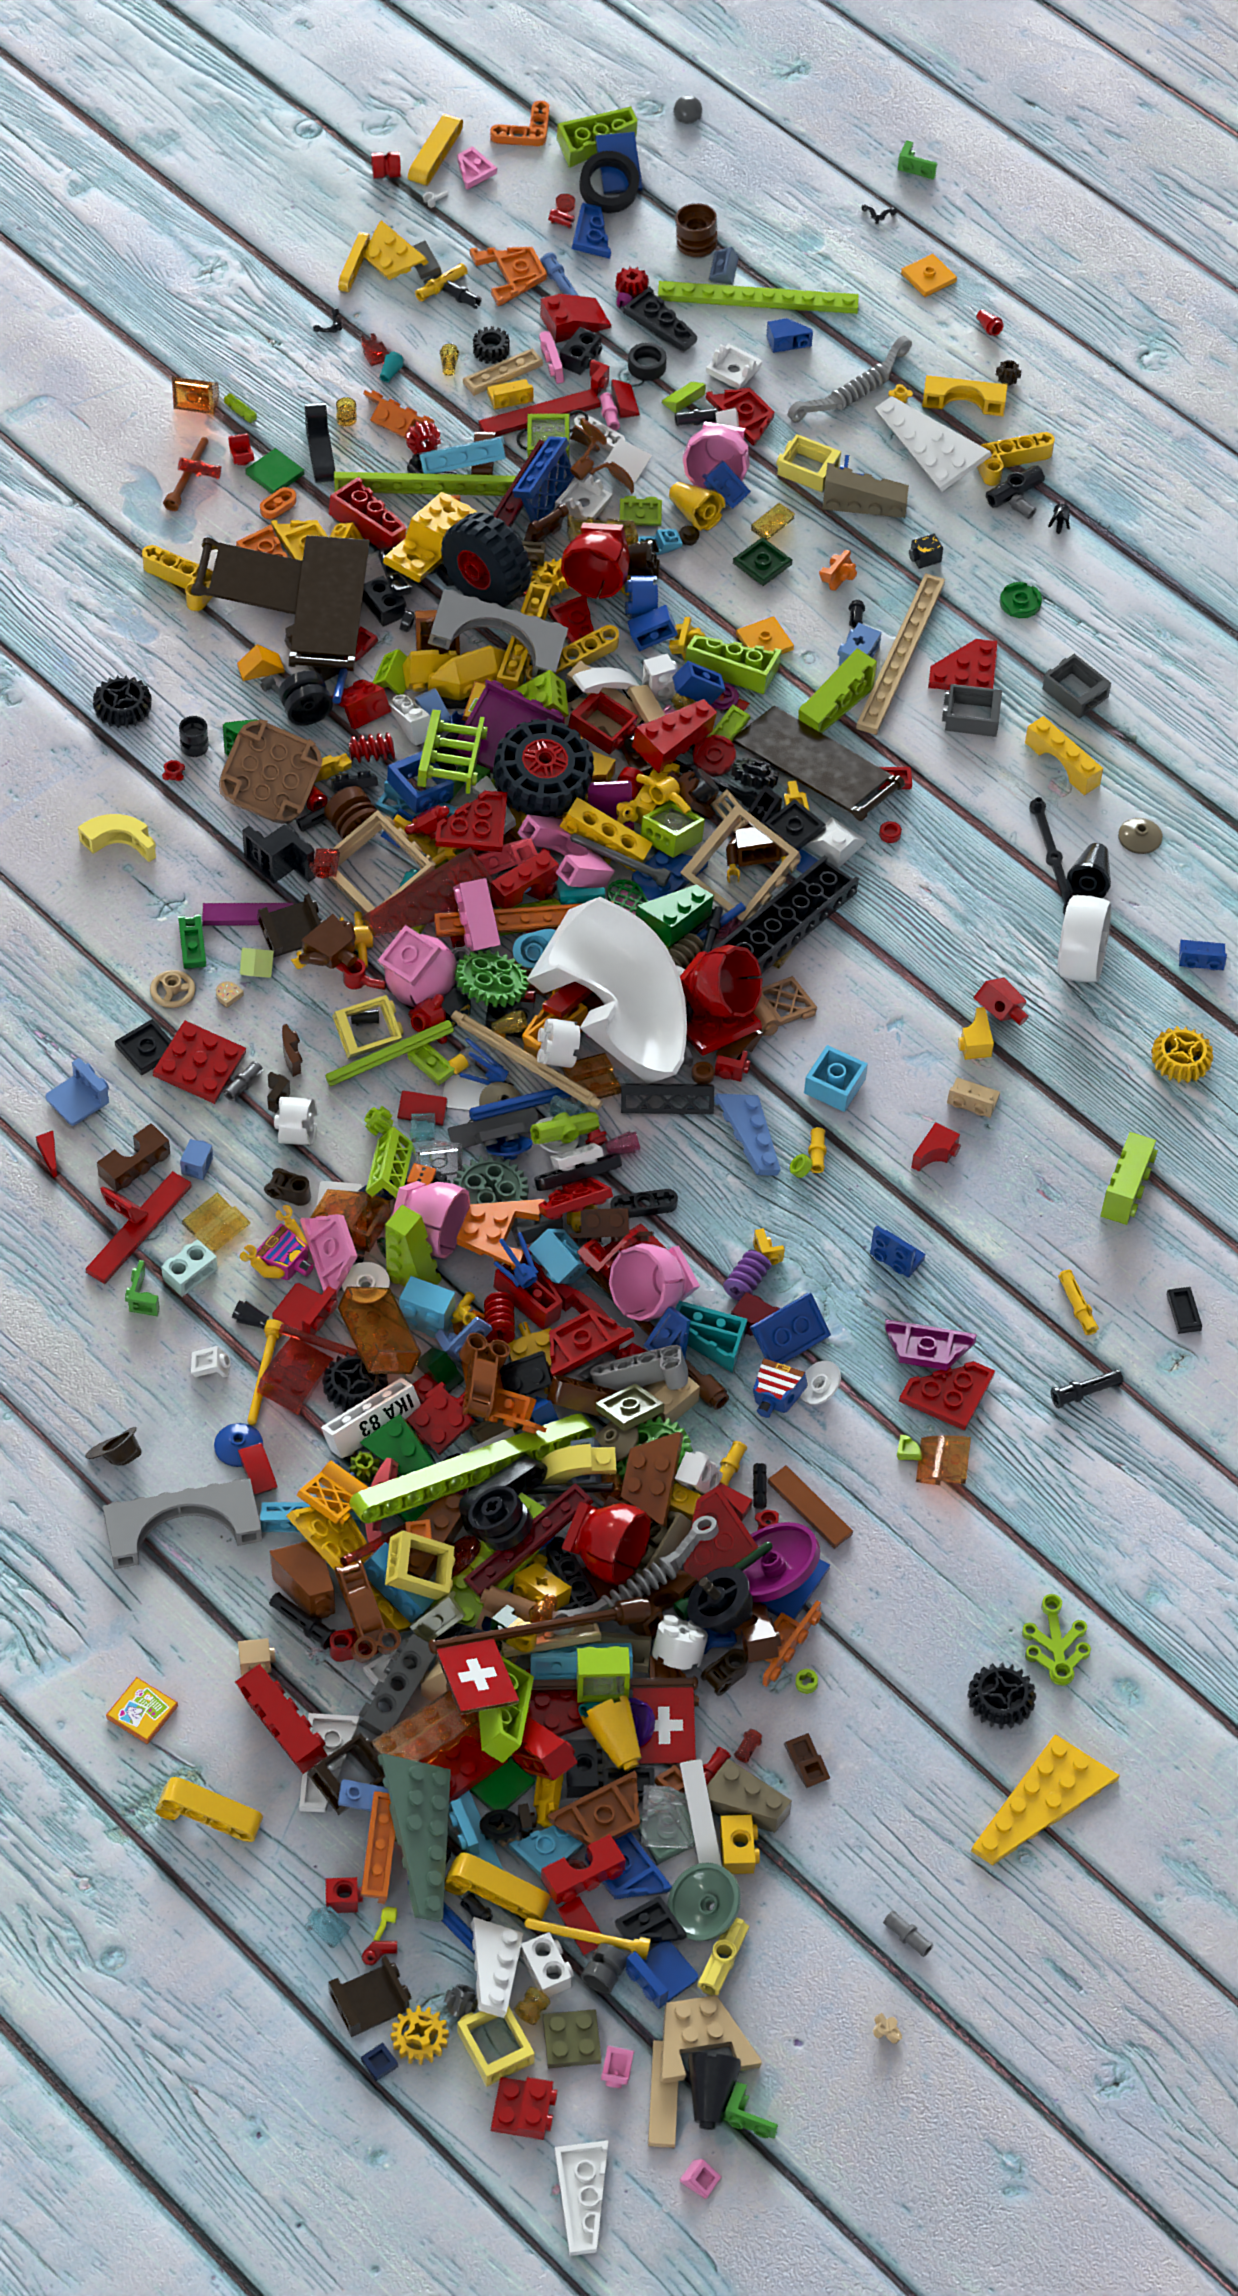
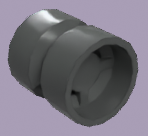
M600 1943L592 1955L593 1962H589L581 1974V1979L593 1990L603 1994H610L618 1981L617 1976L621 1975L626 1967L627 1956L612 1945Z

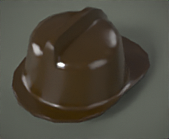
M132 1427L118 1436L99 1443L90 1449L85 1457L87 1459H94L103 1456L114 1465H126L132 1462L142 1453L134 1436L137 1428Z

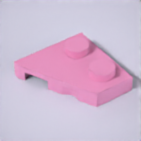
M473 146L457 154L458 165L467 190L497 174V167Z

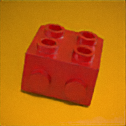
M364 679L357 680L352 686L344 688L341 702L336 704L345 708L350 726L353 729H357L392 712L384 688Z
M634 1229L628 1233L610 1252L606 1251L595 1239H592L584 1244L577 1253L580 1255V1260L586 1266H591L596 1272L603 1268L608 1270L619 1252L632 1247L636 1243L637 1239L635 1236L639 1232Z
M296 1283L273 1311L272 1318L281 1321L287 1328L311 1340L316 1332L322 1328L329 1315L337 1308L336 1290L328 1286L321 1295L301 1283Z

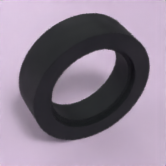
M616 151L596 153L582 167L579 181L581 196L587 204L601 207L602 213L623 211L633 203L637 196L640 181L639 172L634 162L622 153ZM602 167L617 168L625 174L628 180V188L618 197L608 198L601 196L591 185L590 178L592 174Z

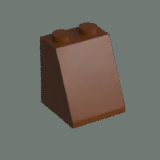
M309 1541L270 1550L273 1580L300 1609L311 1617H319L320 1619H325L335 1614L334 1588L326 1561Z

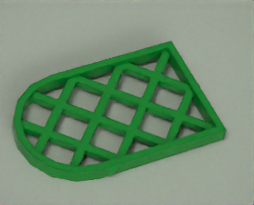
M616 880L608 886V900L614 901V904L630 909L631 913L633 911L636 912L635 907L637 904L640 905L648 902L642 888L631 880ZM625 884H627V885H631V886H633V887H632L631 889H629V888L624 887V886H625ZM614 886L619 888L617 892L610 889ZM621 890L628 891V895L620 894ZM632 893L639 896L637 900L630 897ZM618 896L624 898V901L621 903L615 899ZM629 900L634 902V905L629 906L625 903Z

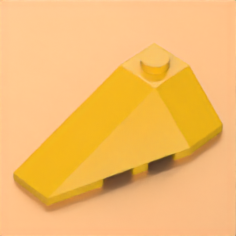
M439 650L411 651L402 665L406 690L413 689L414 692L426 690L428 688V676L432 672H436L450 659L459 655H457L456 651H448L445 654H439Z

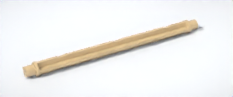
M456 1010L451 1015V1019L457 1022L458 1026L588 1107L592 1106L596 1110L601 1108L603 1101L597 1098L594 1093L552 1067L538 1063L537 1058L465 1013L462 1014Z

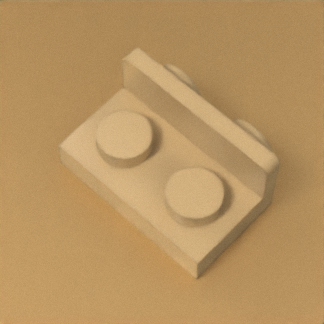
M957 1077L953 1087L949 1090L947 1103L956 1108H963L977 1115L991 1118L998 1102L1000 1091Z

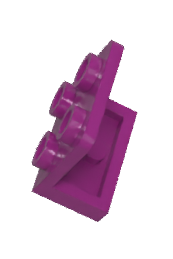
M630 781L593 782L589 785L588 804L616 821L618 817L616 813L617 804L632 801V783ZM626 821L622 824L634 831V822Z

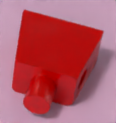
M1005 977L985 981L973 997L1000 1021L1013 1019L1021 1026L1029 1017L1022 1010L1027 1002L1026 999Z

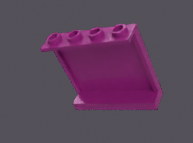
M486 679L485 688L464 726L478 728L480 717H485L484 726L488 727L486 740L481 742L477 764L490 769V773L493 774L498 744L510 729H516L518 724L523 722L529 723L535 719H540V721L550 719L556 723L561 724L562 722L565 724V718L556 709L549 710L535 699L530 701L524 698V695L517 690L510 691L504 688L502 683L496 680L491 682ZM459 734L456 740L475 743L476 736ZM451 748V754L468 758L472 756L473 751Z

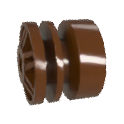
M691 203L679 209L675 215L676 239L679 251L691 257H703L712 253L718 245L717 214L715 210L701 203Z
M352 786L340 790L332 796L326 804L324 815L343 840L374 814L377 808L371 803V800L362 788Z

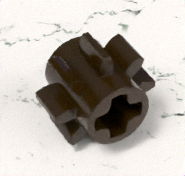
M1012 360L1000 362V367L996 368V376H999L998 382L1002 384H1007V386L1016 384L1017 379L1021 378L1022 370H1019V364Z

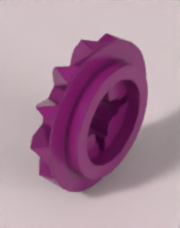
M724 683L725 691L723 693L728 698H724V701H720L717 698L711 705L714 710L720 709L723 712L724 709H730L732 705H737L738 691L727 683Z

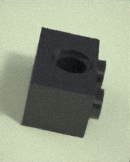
M596 1739L566 1740L574 1748V1757L578 1762L566 1771L567 1798H582L603 1787V1772H598V1764H602V1748L597 1749ZM587 1766L590 1769L587 1771H582L579 1769V1767Z

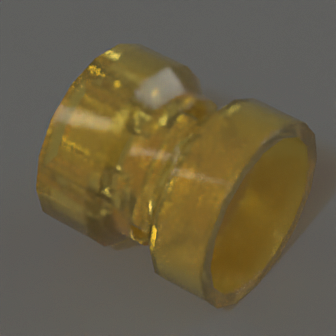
M343 397L336 402V420L339 425L347 427L356 423L357 406L354 399Z
M529 1987L524 1994V2000L518 2002L514 2012L523 2021L535 2025L540 2019L541 2011L546 2010L551 2002L542 1991Z

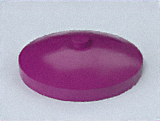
M783 1522L766 1526L751 1534L758 1547L765 1542H771L773 1545L770 1552L743 1571L749 1581V1591L752 1594L753 1602H767L785 1596L797 1589L811 1576L819 1562L820 1545L814 1533L808 1527L799 1523Z

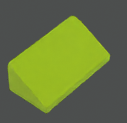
M691 381L663 399L661 403L676 414L704 396L706 385Z

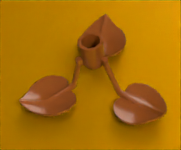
M582 418L580 420L582 428L575 425L570 440L577 441L587 446L588 449L583 457L570 468V472L578 480L582 481L589 473L593 475L600 469L608 468L610 473L622 482L632 495L634 483L630 475L621 466L614 462H606L593 469L594 462L588 455L591 450L600 451L599 446L596 444L597 441L605 445L607 439L596 426Z

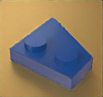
M668 1307L643 1346L651 1351L670 1345H678L681 1347L685 1359L690 1320L674 1307Z

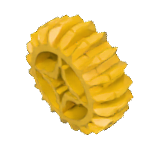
M1176 1026L1173 1031L1168 1027L1166 1032H1161L1159 1037L1154 1040L1151 1050L1152 1063L1155 1064V1070H1161V1076L1168 1075L1169 1081L1175 1078L1178 1084L1181 1080H1185L1188 1084L1191 1079L1197 1081L1199 1077H1204L1206 1072L1210 1070L1214 1058L1213 1046L1209 1045V1039H1204L1203 1033L1196 1034V1029L1189 1031L1187 1026L1184 1029ZM1171 1048L1170 1053H1166L1165 1050ZM1195 1056H1198L1199 1060L1195 1062L1193 1059Z

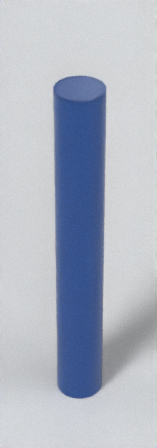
M340 669L332 699L335 704L341 702L348 674L347 669Z
M742 902L721 916V928L746 910ZM706 928L696 935L702 941L707 936Z

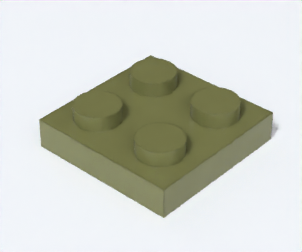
M636 1383L596 1402L597 1411L624 1431L632 1429L636 1425L652 1419L665 1411L663 1402Z
M596 2009L543 2014L548 2068L601 2064Z

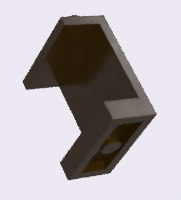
M309 893L305 894L303 902L269 912L267 907L258 910L257 920L269 950L274 951L273 958L302 949L301 940L324 921L319 919L317 902L311 899Z
M387 1956L381 1958V1967L344 1984H341L338 1978L328 1982L329 1994L351 2037L395 2018L398 2014L406 2013V2009L409 2008V2000L412 1999L406 1985L401 1986L398 1980L400 1977L399 1970L394 1962L390 1964Z

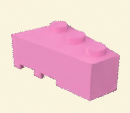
M486 878L454 886V895L460 911L461 925H464L466 933L464 934L466 947H470V951L473 952L501 945Z

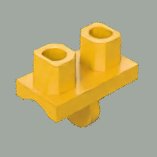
M684 617L683 624H675L678 635L674 638L679 640H670L669 642L671 654H681L684 660L687 646L694 635L706 637L700 628H694L691 625V617Z

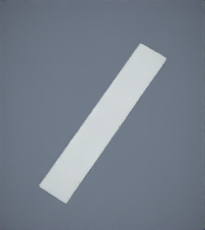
M702 1760L682 1762L680 1767L699 1864L714 1863L722 1866Z

